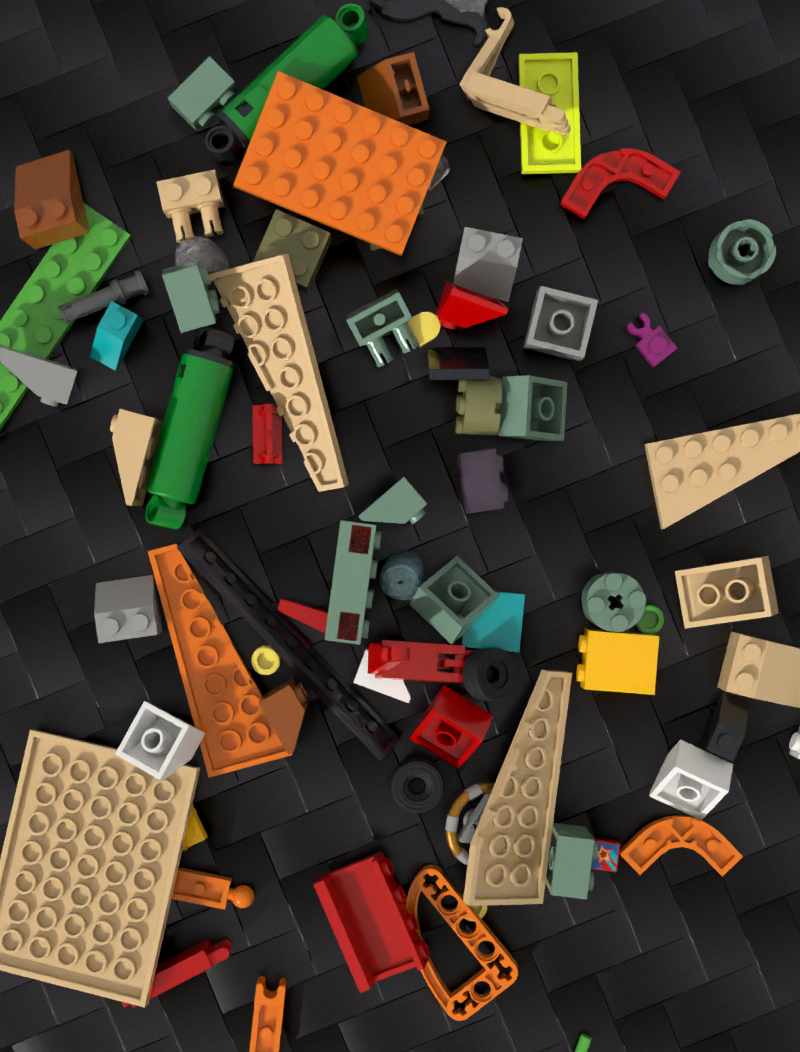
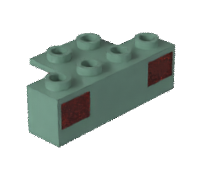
M340 521L325 640L360 645L361 638L368 637L370 621L364 620L366 608H372L374 589H368L369 579L376 578L378 560H372L373 549L380 548L382 533L376 531L377 525Z

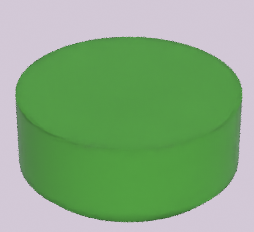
M645 605L644 613L635 626L645 634L657 633L663 627L664 615L656 606Z

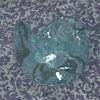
M409 550L393 552L380 572L379 582L382 592L396 600L413 599L419 586L423 584L424 567L421 558ZM402 580L403 584H399L398 581Z

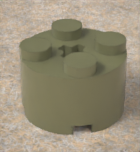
M489 376L488 380H459L458 392L463 393L456 396V412L461 416L456 417L455 433L487 436L498 435L501 418L499 411L500 404H502V379Z

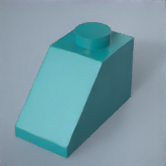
M111 301L97 327L90 357L117 371L144 320L137 314Z

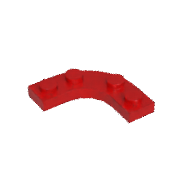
M623 148L605 154L602 153L590 160L579 171L559 205L585 219L599 194L606 186L617 181H630L638 184L664 200L681 172L656 156L637 149Z

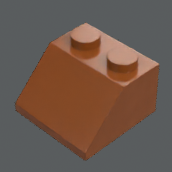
M294 678L266 693L259 701L260 707L288 755L294 752L308 705L307 698L309 697L303 683H296Z

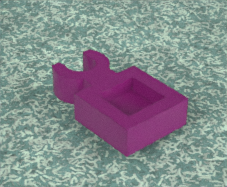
M642 313L638 316L643 323L641 329L635 328L632 323H629L626 327L630 334L639 336L641 340L635 346L649 364L655 367L674 352L677 347L660 325L652 330L649 317Z

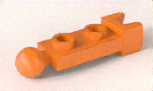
M179 867L172 899L225 910L228 900H231L238 908L249 907L254 901V892L247 885H240L235 889L230 888L232 881L230 877Z
M260 976L257 979L249 1052H279L287 986L285 978L280 979L279 987L275 991H270L266 988L264 976Z

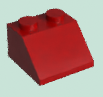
M444 685L432 700L409 739L459 769L483 742L494 715Z

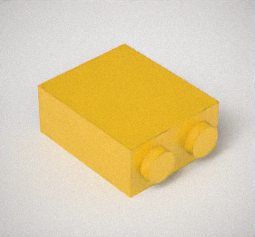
M585 628L584 635L579 637L578 649L583 655L582 664L577 665L576 681H579L580 686L586 690L655 695L659 636L638 632H611Z

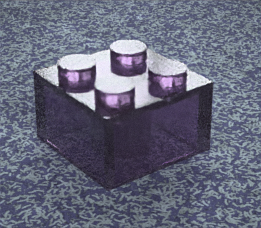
M496 449L459 454L457 462L465 514L503 509L504 502H508V491L506 484H501L499 473L504 472L502 454L497 455Z

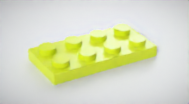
M578 52L519 54V86L551 96L552 104L564 111L571 127L568 134L562 135L520 122L522 174L579 173L581 170Z

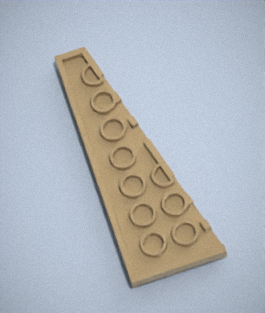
M289 254L209 274L210 281L214 282L222 297L220 299L222 306L227 307L235 322L233 327L236 333L241 334L249 350L247 354L266 391L271 392L278 406L276 410L279 416L283 415L291 431L289 435L292 441L296 442L305 459L304 464L318 492L346 487L349 485Z

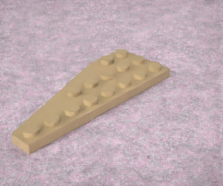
M541 670L470 843L463 903L468 906L543 904L572 679L571 672Z

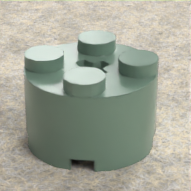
M747 219L734 222L722 230L712 241L709 249L708 265L717 277L727 283L744 285L765 273L774 262L776 246H774L772 239L773 235L764 224L756 220ZM739 248H742L744 250L743 255L745 257H742L740 255V251L738 250Z
M604 572L595 575L586 583L582 591V606L585 616L591 623L611 632L628 630L637 624L644 613L646 596L639 583L628 575L617 572ZM609 596H617L616 601L618 604L616 607L610 606Z

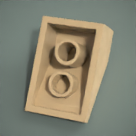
M119 409L118 415L115 414L112 418L110 432H113L112 441L126 505L143 506L146 495L145 484L163 421Z
M769 556L675 571L685 628L770 617L779 613Z
M731 631L717 687L726 692L800 708V648Z

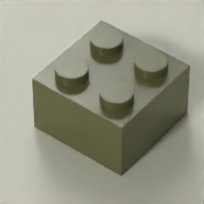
M276 209L253 262L289 254L297 288L309 293L332 241L331 233Z

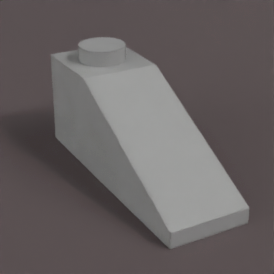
M0 345V362L37 396L41 397L40 402L58 407L59 403L67 405L77 374V370L74 367Z

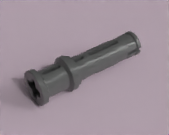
M140 270L135 271L134 275L120 281L112 280L109 283L110 286L58 306L65 324L109 306L111 301L118 303V305H124L128 299L141 294L145 296L150 294Z

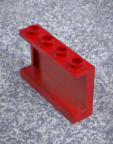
M383 851L321 874L313 884L360 993L370 990L376 981L417 967L418 971L425 969L428 957H430L427 943L425 940L420 939L417 932V920L412 912L409 913L406 907L405 892L400 885L397 886L393 877L394 867L389 858H385Z

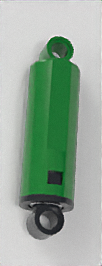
M353 3L343 5L336 13V21L327 15L320 17L216 115L221 125L209 130L206 134L205 144L217 163L223 166L233 165L241 157V148L247 151L278 71L324 90L358 58L356 46L364 43L370 33L369 25L361 6ZM352 23H357L356 25L349 27V25H351ZM228 143L226 147L219 149L221 145Z
M212 325L198 328L194 337V350L188 348L183 350L145 484L146 492L154 494L150 498L145 512V518L149 524L178 530L185 519V503L195 504L197 501L235 367L234 362L227 360L234 345V335L229 331Z

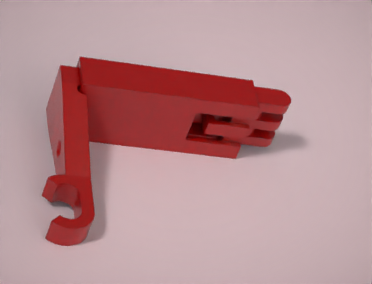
M379 640L376 643L369 644L367 674H375L377 679L463 683L462 672L467 657L474 651L465 650V646Z
M206 939L158 964L150 999L227 959L232 948V941L224 939L211 945L209 939ZM121 1002L123 1007L130 1005L129 1003Z

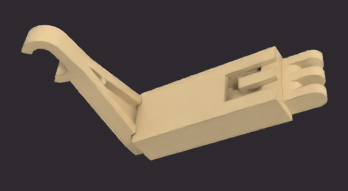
M504 7L496 8L500 18L505 20L498 30H492L491 28L485 30L489 38L460 82L463 92L476 108L548 132L553 131L562 135L568 134L571 127L562 109L556 108L552 104L551 96L490 77L501 49L514 26L511 12Z

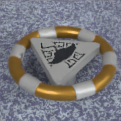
M482 782L465 789L456 798L447 814L446 840L454 857L464 865H468L469 853L460 846L459 842L471 843L495 783ZM485 793L477 807L466 812L463 818L464 826L457 835L461 810L468 801Z

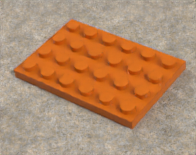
M278 71L233 185L242 191L402 256L446 141Z

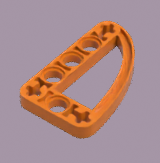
M433 864L426 865L419 870L412 880L406 900V907L409 913L412 912L417 920V932L420 939L423 940L418 920V898L422 891L484 967L453 992L449 991L441 979L430 957H428L425 969L420 970L434 996L447 1014L454 1020L463 1021L517 980L518 964L473 907L463 903V895L443 870ZM427 873L430 876H437L436 884L442 889L437 896L434 895L437 892L435 885L431 882L425 883ZM446 895H452L457 899L458 905L453 909H447L442 905L441 899ZM464 918H471L475 921L476 928L471 932H466L461 929L460 921ZM482 941H490L494 944L495 949L491 954H483L479 951L478 945ZM498 956L499 962L503 967H511L510 975L506 973L499 974L500 966L495 960ZM479 981H485L490 985L491 989L487 994L481 995L475 991L474 985ZM468 990L471 998L466 1001L465 1010H462L460 1007L455 1009V1000L459 1003L466 1000L468 997V992L466 991Z

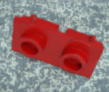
M274 404L252 405L253 464H282V416H279L276 410L278 406H274Z

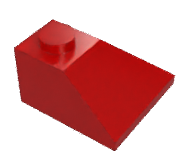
M447 281L435 311V316L440 319V325L456 330L457 326L467 328L507 315L509 309L499 300Z

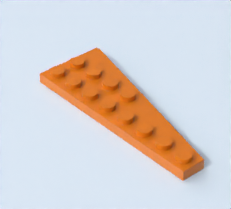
M178 543L148 551L194 726L205 733L200 742V748L208 778L291 756L293 753L288 755L260 707L259 701L263 696L190 564L177 549Z

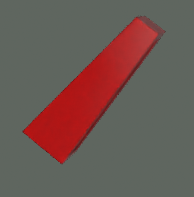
M281 598L278 611L323 633L326 632L327 611ZM340 616L338 636L346 637L351 622L350 618Z

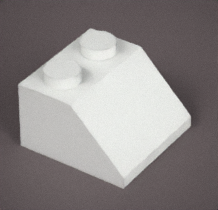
M144 701L115 754L155 778L164 781L192 759L205 733Z
M679 740L667 754L649 796L702 820L729 792L733 764L690 743Z

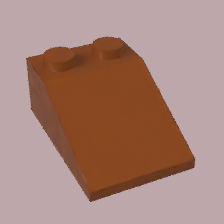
M70 149L16 166L14 212L20 239L35 250L90 233L74 158Z

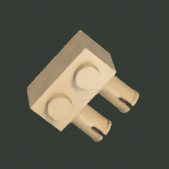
M215 169L157 181L162 210L168 219L172 218L176 242H185L183 230L188 241L195 239L189 214L201 212L205 236H214L212 224L217 235L224 233L218 208L225 207L220 180Z

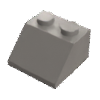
M464 227L453 284L496 300L509 302L523 238Z
M154 575L96 583L94 617L98 643L158 635L163 632Z

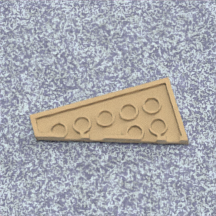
M800 414L644 444L661 529H665L799 453Z

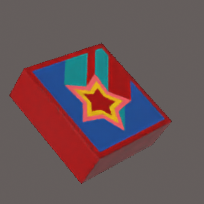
M594 838V843H598L597 860L592 861L591 869L617 872L621 843L619 841Z

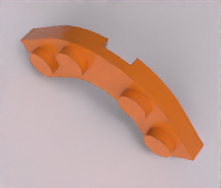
M682 815L663 817L649 823L632 837L619 852L639 875L662 854L673 848L684 847L695 850L722 877L743 857L713 826L695 817Z

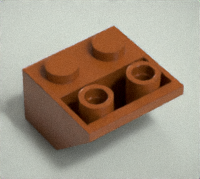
M414 52L385 59L357 76L365 108L406 125L429 119L430 109Z

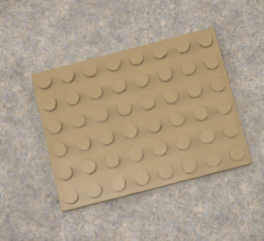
M30 730L0 858V970L146 1007L149 1004L200 767L185 764L164 781H161L115 754L117 748L40 730Z

